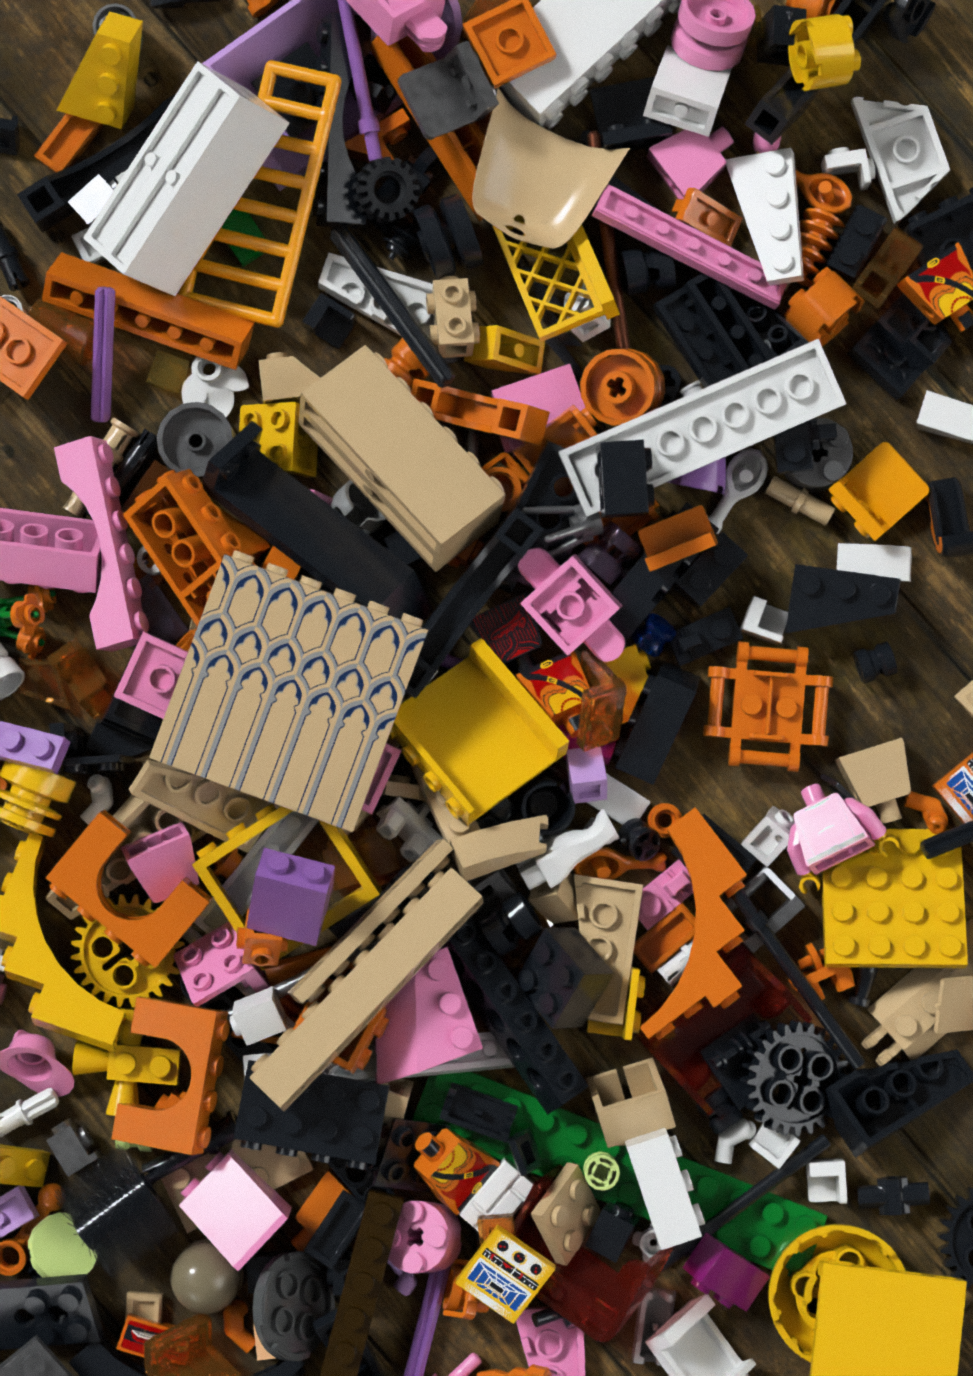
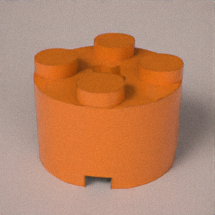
M825 267L813 279L815 284L807 292L804 289H800L793 295L788 302L791 307L784 314L785 321L809 343L819 339L822 347L829 343L850 323L847 320L849 312L852 310L857 314L865 302L844 279L829 267Z

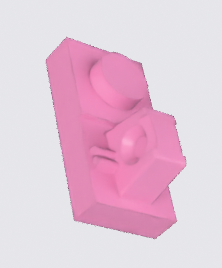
M680 859L643 888L638 920L646 930H649L693 894L691 878L687 868Z

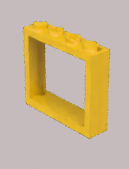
M273 803L255 814L258 820L250 826L246 827L242 822L225 833L228 840L216 846L213 841L196 852L199 859L192 866L236 933L238 927L244 928L245 920L209 866L293 810L282 806L275 808ZM319 820L361 884L360 888L327 909L321 932H323L380 895L382 888L344 830ZM288 939L287 952H280L279 959L304 943ZM259 966L261 971L264 970V966Z

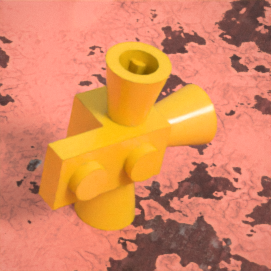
M118 1007V1009L125 1012L126 1022L114 1052L79 1040L75 1043L72 1063L73 1075L107 1071L106 1079L115 1080L105 1113L107 1115H116L118 1103L139 1104L137 1082L176 1086L179 1084L182 1049L151 1047L150 1044H141L143 1035L130 1032L135 1008Z

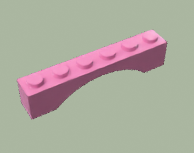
M93 436L54 447L60 479L74 491L86 506L94 521L100 540L102 557L101 581L96 601L89 615L96 650L114 652L137 645L142 633L149 630V621L142 609L140 599L142 588L135 576L133 567L135 555L128 543L126 534L128 522L122 515L124 512L121 510L119 501L121 489L113 473L112 462L114 457L112 449L106 440Z

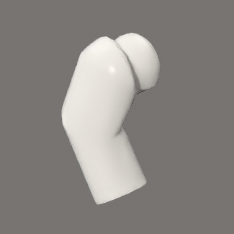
M99 774L91 776L87 782V787L91 790L92 803L80 817L88 825L100 811L106 810L108 812L114 803L111 782L107 777Z
M740 1118L733 1125L720 1132L714 1161L731 1164L734 1146L745 1139L750 1140L755 1136V1124L745 1118Z

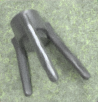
M581 504L573 506L524 507L522 509L526 514L574 513L575 516L569 517L570 528L547 535L544 538L546 542H551L571 535L576 537L548 551L553 558L581 543L594 540L593 536L603 534V525L599 512L586 517Z

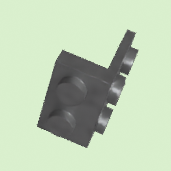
M469 41L457 44L445 58L404 73L398 79V85L423 136L428 140L484 119L499 104L496 90L488 82L481 68L480 58L473 51Z

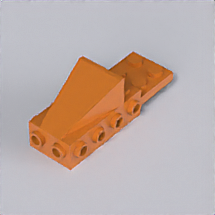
M172 469L161 475L156 480L157 484L152 489H148L135 498L136 503L122 515L198 627L224 554L232 556L234 550L255 557V561L271 546L261 536L213 503L204 490L202 482L194 475L191 469L177 473Z

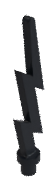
M525 255L520 257L517 268L531 272L534 266H530ZM534 281L531 290L537 296L530 297L543 300L548 288L544 284ZM553 294L549 303L563 306ZM534 306V309L537 312L539 307ZM546 309L541 320L547 327L557 324L559 319L552 311ZM570 331L545 340L565 365L571 364L575 377L581 381L583 371L565 346H582Z

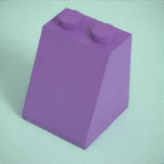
M264 848L254 878L246 928L316 946L333 892L335 866Z

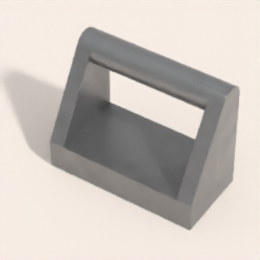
M763 865L744 883L745 887L743 890L750 897L766 881L770 880L787 899L768 917L769 922L767 924L775 934L802 910L805 905L769 867ZM727 898L724 901L731 913L738 908L732 898ZM751 932L748 936L745 933L740 935V938L743 940L742 944L752 953L764 944L756 932Z

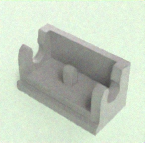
M641 1286L632 1349L633 1363L644 1364L645 1361L662 1366L645 1341L673 1316L676 1297L675 1290Z

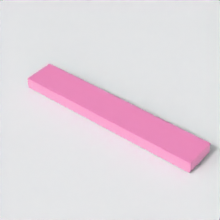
M609 184L599 197L592 213L593 217L774 310L779 306L787 283L770 286L761 262Z

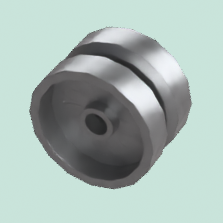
M201 402L184 403L169 411L160 423L157 434L158 451L170 470L174 469L177 473L191 469L194 475L202 482L208 461L231 441L236 434L224 414L212 405ZM197 438H202L201 446L197 448L191 446L192 443L197 444Z

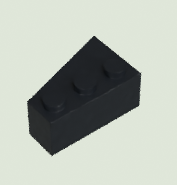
M795 564L785 633L896 614L901 579Z
M664 660L656 676L649 675L641 692L647 695L642 707L635 705L627 723L633 726L628 738L621 736L613 755L619 757L615 768L654 785L696 695L700 676Z

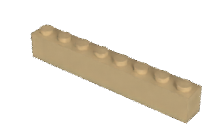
M452 867L446 873L438 872L427 885L430 890L421 899L415 897L405 906L402 911L405 916L396 925L391 922L380 932L377 937L380 942L371 951L366 948L355 958L352 963L355 968L346 977L340 975L330 984L327 989L330 994L321 1003L315 1001L302 1014L305 1020L295 1030L290 1027L279 1037L276 1042L279 1047L270 1056L264 1054L254 1063L251 1068L254 1073L249 1078L282 1111H285L484 903L483 896Z

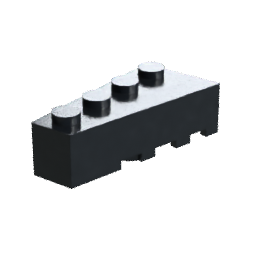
M686 502V504L681 508V510L678 513L673 510L667 516V518L687 511L689 509H692L694 507H692L688 502ZM710 521L714 534L716 535L719 528ZM642 546L638 551L642 555L634 566L628 563L616 577L620 583L612 592V595L622 604V607L609 620L622 633L625 643L701 552L650 572L645 561L647 555Z

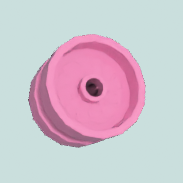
M681 0L678 17L670 37L672 48L684 61L704 70L721 71L733 68L740 63L747 39L756 17L754 6L749 0Z

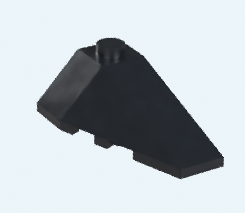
M958 1049L922 1056L918 1059L901 1063L893 1062L881 1067L855 1070L826 1088L836 1130L854 1157L857 1158L973 1083V1071Z

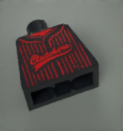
M527 592L475 616L469 624L477 639L482 638L505 666L512 663L517 674L536 666L531 654L543 648L537 622L520 604L529 596Z

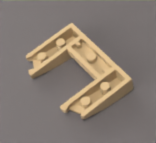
M417 764L412 766V772L418 785H420V789L443 839L453 848L450 854L464 880L469 881L546 853V844L539 842L540 829H548L547 815L506 822L480 829L476 820L467 826L461 818L456 819L451 815L445 805L446 799L439 791L435 793L428 787L423 778L424 773Z

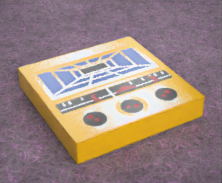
M497 1224L457 1276L455 1284L514 1324L555 1271L556 1265Z

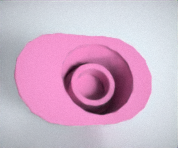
M18 1030L14 1034L9 1047L0 1051V1070L16 1078L33 1091L40 1093L47 1088H52L57 1096L61 1097L69 1094L74 1088L72 1073L56 1060L55 1047L52 1041L45 1036Z

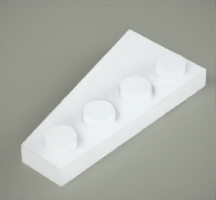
M792 148L725 159L727 170L767 282L770 286L804 281L795 159Z
M328 253L318 281V288L400 335L345 258ZM377 267L429 338V325H434V315L427 314L426 293H432L433 284Z

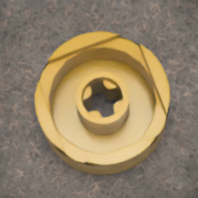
M832 14L800 19L793 22L789 35L795 34L794 45L788 46V56L794 80L797 84L803 83L805 85L802 90L810 91L848 84L853 72L861 67L860 53L857 49H854L852 38L853 22L849 15Z

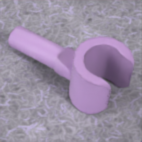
M388 1259V1265L399 1276L393 1287L404 1296L410 1295L417 1286V1278L412 1273L398 1269Z

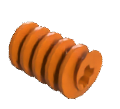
M817 208L805 209L803 213L805 220L799 221L804 281H798L797 283L806 287H812L814 284L807 275H817L820 272L813 265L814 262L825 264L827 260L820 251L831 252L833 249L826 241L827 238L838 240L840 236L833 227H845L838 217Z

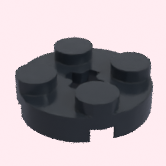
M894 0V2L889 3L882 15V21L887 23L889 36L902 43L909 42L907 39L909 35L917 37L927 25L936 3L930 0Z

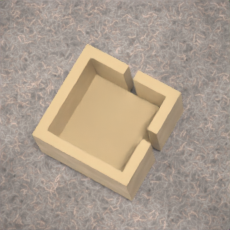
M653 1057L623 1066L632 1097L625 1100L616 1069L586 1078L608 1148L625 1146L626 1140L662 1128L668 1130L676 1127L666 1090Z

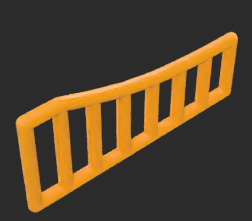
M269 60L265 64L258 98L276 112L318 121L313 142L281 135L274 146L275 148L309 155L305 176L261 166L254 176V179L300 189L301 194L297 210L243 197L239 199L233 209L293 224L289 243L284 244L227 230L221 226L180 288L178 294L219 308L248 321L275 328L283 325L342 84L340 76L274 60ZM280 76L326 87L322 107L273 97L276 77ZM213 241H218L283 257L285 260L281 277L276 278L204 260L203 258ZM197 272L277 292L272 312L194 293L193 288Z

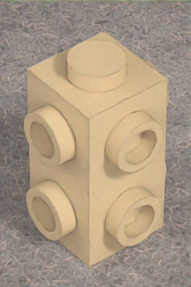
M445 276L439 280H433L432 293H426L427 314L434 315V325H429L430 341L434 346H437V350L443 358L472 356L474 344L480 342L478 322L472 323L471 312L476 311L475 290L469 291L468 278L459 279L456 276Z

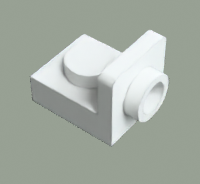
M772 806L766 816L742 841L741 845L768 867L788 845L790 828L795 824L793 816L783 809L779 810Z

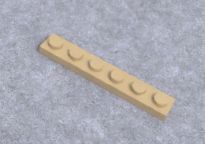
M444 839L436 840L288 991V994L297 1003L303 1004L306 1000L312 1003L325 990L322 983L331 974L337 977L351 963L348 957L356 948L360 951L364 950L376 937L372 932L382 922L388 925L400 913L401 910L397 906L406 897L412 900L425 887L422 881L432 871L436 875L449 863L450 859L447 855L453 848Z

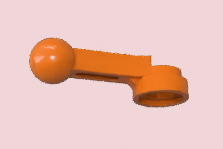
M56 1183L44 1185L38 1193V1205L36 1206L40 1216L23 1225L15 1237L4 1239L0 1242V1274L12 1276L19 1273L25 1267L28 1261V1240L33 1228L47 1217L50 1212L57 1211L64 1205L61 1196L63 1194L61 1189L63 1191L64 1189ZM5 1247H12L18 1251L20 1259L17 1264L12 1265L5 1262L2 1256Z

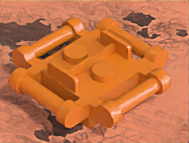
M738 641L736 668L708 667V677L711 678L708 722L707 725H704L703 736L730 739L728 766L739 767L740 763L787 767V771L798 772L800 766V745L828 747L829 736L825 734L829 688H833V677L806 675L808 647L797 646V650L749 646V642ZM748 660L794 663V674L747 670ZM725 679L733 680L730 727L721 726ZM805 686L815 687L812 734H801ZM741 741L787 744L788 754L741 750Z

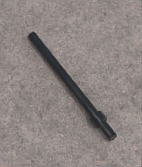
M743 889L739 890L731 898L745 916V924L752 933L756 932L853 1069L862 1066L866 1061L767 924L769 919L761 909H756Z
M820 1135L788 1159L780 1169L776 1168L708 1219L704 1225L699 1226L702 1237L673 1246L656 1258L654 1263L659 1270L663 1272L683 1256L688 1258L706 1232L710 1235L714 1234L830 1147L831 1144L825 1135Z

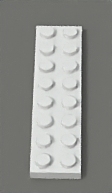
M816 339L563 449L558 454L586 517L600 512L596 447L600 442L644 439V447L651 448L652 469L646 472L647 484H653L655 488L845 405L846 401L819 339Z

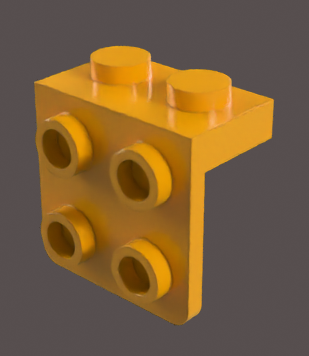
M882 442L828 490L833 495L830 498L833 504L843 513L848 511L856 520L854 526L860 534L867 539L871 537L876 541L928 495L930 488L889 442Z

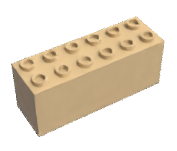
M364 345L301 392L298 424L435 572L499 523L506 495L502 484L495 477H489L482 470L477 457L470 451L466 452L458 444L455 434L448 427H442L437 422L430 407L424 402H419L411 394L410 387L401 377L396 378L391 373L386 361L379 353H373Z

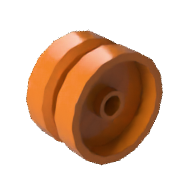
M635 349L606 350L596 355L585 367L580 381L581 398L586 409L598 421L612 426L621 425L661 406L665 394V378L659 364L647 353ZM622 382V386L626 389L625 393H623L620 389V385Z

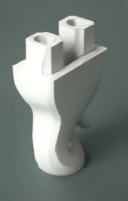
M602 809L596 818H590L583 830L564 829L556 834H540L539 842L546 844V853L516 863L529 890L546 881L550 888H553L561 883L579 862L597 852L605 844L608 845L618 840L619 836L605 810Z

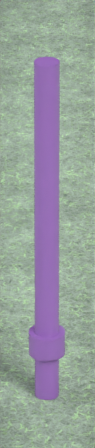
M337 0L361 118L358 120L360 135H364L369 162H373L377 159H382L377 133L380 131L378 117H374L353 8L346 0Z

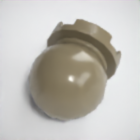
M207 1237L196 1240L185 1247L172 1266L170 1281L173 1294L179 1303L191 1312L205 1315L220 1312L233 1302L243 1286L245 1267L243 1266L237 1271Z

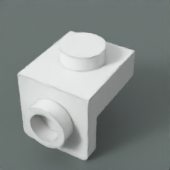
M839 147L830 150L829 154L824 156L821 163L822 173H829L835 176L857 172L860 191L867 190L871 184V179H875L874 161L872 158H867L866 148L849 151L848 147Z

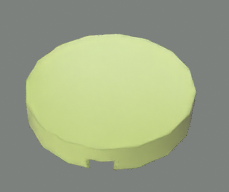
M61 1212L49 1215L33 1228L28 1240L32 1267L42 1278L88 1274L96 1262L93 1251L90 1249L89 1252L88 1246L85 1243L83 1244L80 1236L74 1235L78 1233L75 1227L71 1226L73 1222Z

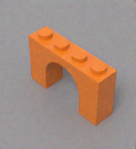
M106 810L100 811L46 876V879L51 882L49 887L55 894L65 900L69 897L79 905L77 911L91 922H94L96 919L105 926L104 933L111 940L119 945L124 942L134 951L131 955L139 963L146 967L151 964L156 968L213 898L188 877H185L153 913L144 916H130L116 910L104 895L102 874L108 860L132 831Z
M136 997L130 1032L167 1039L177 1044L185 1052L189 1060L191 1081L184 1097L176 1105L168 1109L135 1103H118L112 1140L188 1155L204 1153V1148L208 1147L211 1139V1128L208 1127L210 1113L215 1110L218 1098L217 1092L214 1091L216 1079L221 1075L224 1065V1058L221 1056L223 1041H226L230 1031L227 1011L196 1007L194 1005L150 997Z

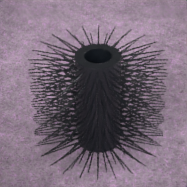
M121 1156L119 1164L117 1161L116 1163L113 1161L116 1166L115 1169L113 1168L112 1170L108 1165L107 1173L105 1170L104 1172L101 1170L104 1175L103 1178L101 1177L100 1179L96 1174L98 1179L96 1178L95 1182L92 1179L91 1187L89 1186L88 1188L84 1183L86 1188L84 1187L83 1191H79V1196L77 1195L76 1197L74 1195L73 1197L70 1191V1195H66L67 1198L64 1195L65 1192L61 1195L62 1198L64 1197L67 1202L62 1200L64 1203L63 1207L69 1210L68 1213L73 1220V1227H75L78 1233L74 1235L80 1236L83 1244L85 1243L88 1246L89 1252L90 1249L93 1253L95 1251L100 1262L102 1260L104 1263L108 1259L114 1265L120 1264L115 1257L116 1255L119 1259L116 1254L117 1251L123 1255L124 1251L128 1257V1255H132L129 1249L135 1248L134 1245L137 1247L135 1242L137 1243V1238L140 1242L141 1240L144 1242L143 1235L145 1238L146 1236L149 1238V1236L151 1237L149 1234L151 1231L155 1236L154 1232L156 1233L155 1229H158V1227L163 1232L161 1227L163 1228L164 1224L167 1227L166 1223L170 1227L167 1222L170 1218L166 1217L167 1215L169 1216L170 1212L162 1205L164 1204L160 1199L162 1197L156 1191L158 1188H154L144 1173H141L139 1167L137 1169L130 1159H125L124 1161Z

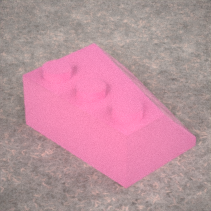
M448 947L440 948L385 1006L387 1010L385 1017L390 1019L382 1037L380 1039L376 1037L375 1039L377 1060L376 1083L383 1084L410 1076L483 1049Z

